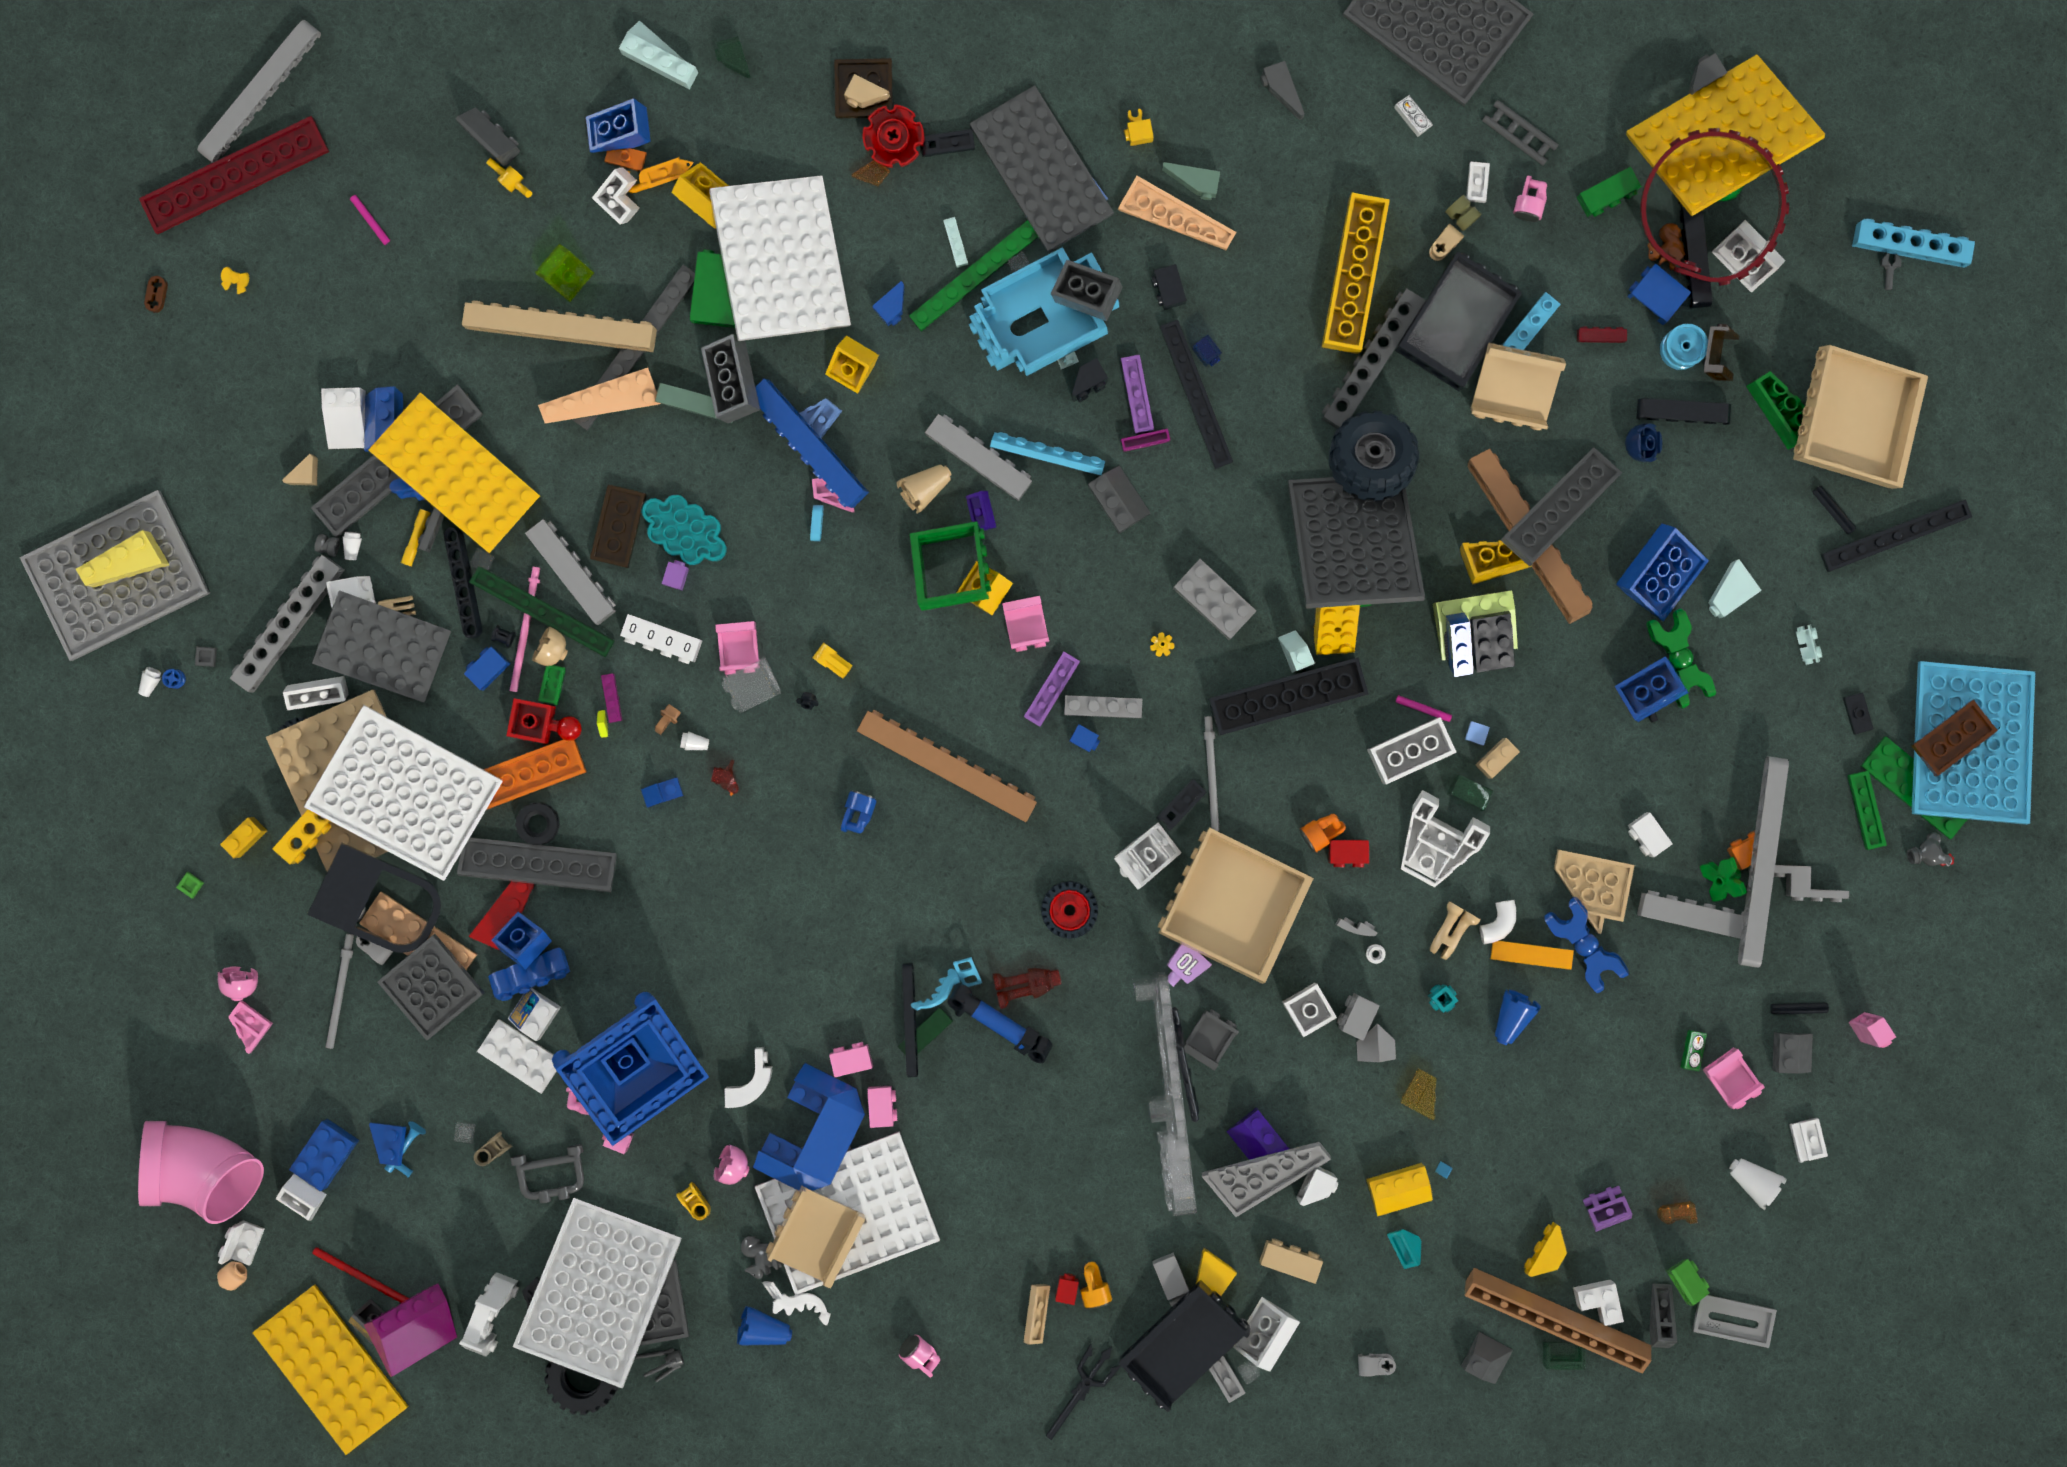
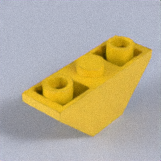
M1555 1222L1546 1226L1543 1232L1545 1235L1543 1240L1537 1242L1534 1247L1535 1254L1532 1259L1528 1258L1524 1265V1268H1526L1524 1272L1530 1277L1558 1270L1567 1254L1560 1226Z

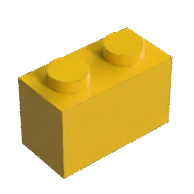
M248 817L220 845L233 858H240L267 830L255 817Z

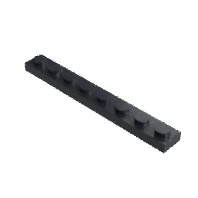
M1178 319L1160 326L1214 468L1218 469L1233 463Z
M1965 499L1820 555L1827 572L1972 518V514Z

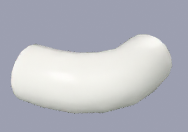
M1514 900L1495 903L1497 909L1496 920L1490 924L1480 925L1479 928L1483 944L1494 943L1504 939L1512 931L1516 922Z

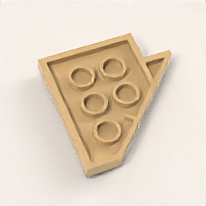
M1557 850L1554 870L1572 897H1577L1588 911L1587 919L1596 933H1602L1604 918L1623 922L1634 865Z

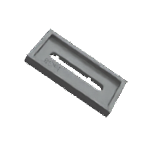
M1707 1295L1697 1304L1692 1331L1769 1348L1777 1310ZM1716 1312L1757 1321L1758 1326L1751 1328L1709 1318V1313Z

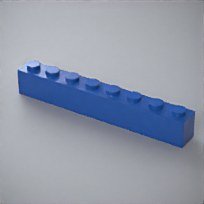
M763 379L755 387L760 409L764 412L763 417L769 423H774L777 433L789 440L788 445L794 451L798 450L801 454V460L807 465L810 464L814 469L812 472L819 479L822 478L826 482L825 487L831 493L835 492L837 494L839 503L844 507L854 508L869 491L770 380Z

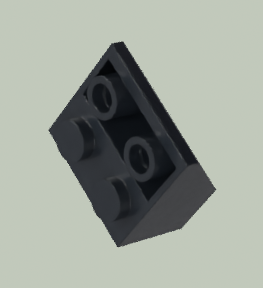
M1097 358L1080 366L1072 392L1073 402L1078 400L1080 403L1089 397V393L1093 391L1098 393L1106 388L1105 385L1107 384L1108 377Z

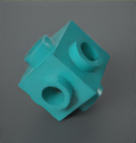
M1437 984L1430 990L1431 994L1428 995L1431 999L1429 1004L1435 1011L1439 1009L1443 1013L1452 1010L1456 1006L1455 1003L1458 1002L1455 997L1457 993L1450 985L1447 987L1444 984L1441 986ZM1444 994V1000L1439 1001L1438 997Z

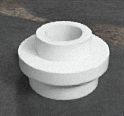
M1378 944L1369 946L1366 951L1367 959L1374 964L1381 963L1386 955L1384 948ZM1374 950L1379 952V956L1376 958L1372 956Z

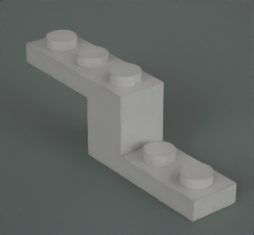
M1775 865L1774 877H1785L1786 873V896L1792 897V900L1804 901V897H1811V901H1823V898H1830V902H1842V899H1849V891L1811 889V866Z

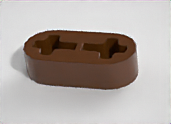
M153 276L149 279L144 300L146 309L153 313H158L163 309L168 288L167 281L160 276ZM159 280L162 286L157 288L156 293V287H154V283H157ZM155 299V301L158 302V306L155 305L153 308V306L150 305V302H154Z

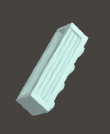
M955 217L943 220L956 267L968 265Z

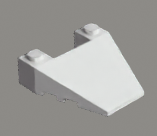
M1422 790L1412 807L1401 870L1436 887L1453 873V870L1465 863L1470 856L1482 848L1490 835V826L1473 817L1464 833L1433 817L1439 807V799ZM1404 865H1407V866L1411 867L1412 869H1414V870H1416V871H1418V872H1420V873L1426 875L1427 877H1429V878L1435 880L1436 882H1433L1432 880H1430V879H1428V878H1426V877L1420 875L1419 873H1417V872H1415V871H1413V870H1411V869L1405 867Z

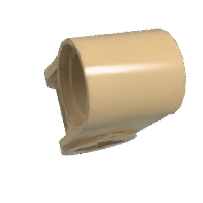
M1449 224L1430 248V257L1435 261L1444 259L1464 238V235L1453 225ZM1442 248V251H1440L1439 253L1436 251L1437 249Z

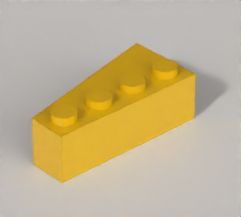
M1501 540L1498 542L1483 541L1471 544L1467 542L1462 543L1460 547V552L1472 585L1532 567L1528 566Z

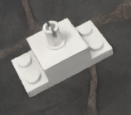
M1158 822L1117 854L1114 859L1120 866L1121 875L1128 877L1138 890L1179 856L1181 851Z

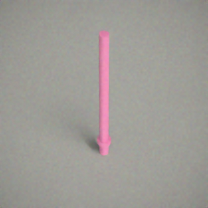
M538 567L532 568L531 578L528 579L530 582L528 593L533 596L536 594L537 584L540 583L538 579L540 568ZM525 613L509 690L513 692L518 690L531 616Z

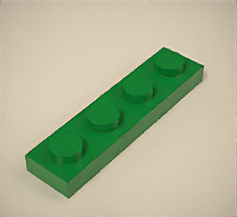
M1869 771L1847 775L1865 849L1870 850L1887 846Z

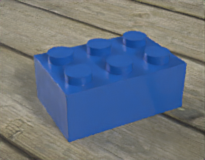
M1666 656L1615 686L1637 722L1689 693Z
M326 1119L319 1124L289 1170L319 1191H323L329 1186L359 1140L329 1119Z

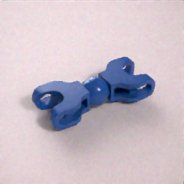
M1573 897L1569 901V907L1573 913L1571 919L1561 920L1555 913L1549 912L1544 916L1545 922L1555 936L1569 939L1574 944L1576 952L1584 956V961L1587 965L1585 972L1586 981L1596 993H1600L1604 990V982L1600 976L1602 971L1613 970L1620 978H1624L1629 975V970L1619 954L1605 951L1602 946H1599L1597 938L1589 933V928L1586 925L1588 911L1577 897Z

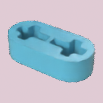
M813 505L811 541H821L823 505Z

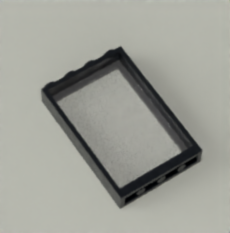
M1457 251L1395 351L1455 390L1460 391L1465 387L1484 356L1488 343L1493 341L1522 292L1515 285L1503 281L1502 277L1498 274H1492L1487 271L1484 265L1470 260L1467 254Z

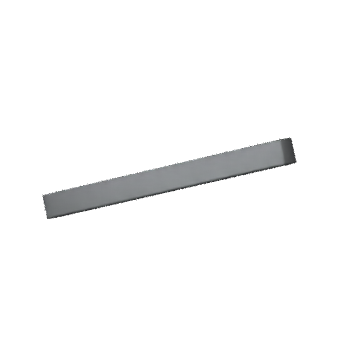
M1767 756L1764 763L1738 953V964L1759 968L1763 959L1789 767L1788 759Z

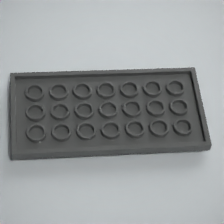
M1035 85L969 123L970 128L1048 253L1114 215L1110 205Z

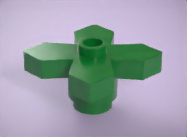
M1734 857L1721 860L1719 866L1714 862L1705 863L1700 866L1703 877L1713 882L1709 890L1713 902L1725 899L1727 893L1733 897L1742 896L1747 893L1744 882L1740 881L1741 872L1737 867Z

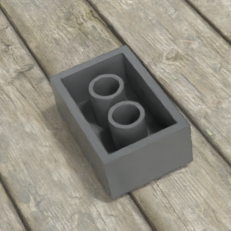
M1066 260L1051 291V296L1055 303L1107 321L1123 287L1117 277Z

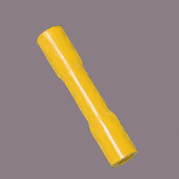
M422 509L419 510L411 538L400 563L412 567L419 545L418 541L426 528L425 523L431 514L430 512Z

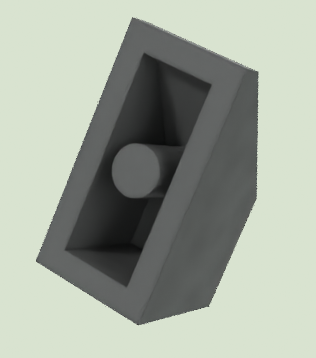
M1716 53L1710 57L1707 54L1698 60L1699 63L1694 68L1688 94H1695L1701 88L1710 85L1713 81L1727 74Z

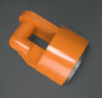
M1330 814L1317 821L1309 822L1300 828V834L1313 852H1318L1329 845L1330 840L1343 833L1346 826L1342 821H1339L1335 814Z

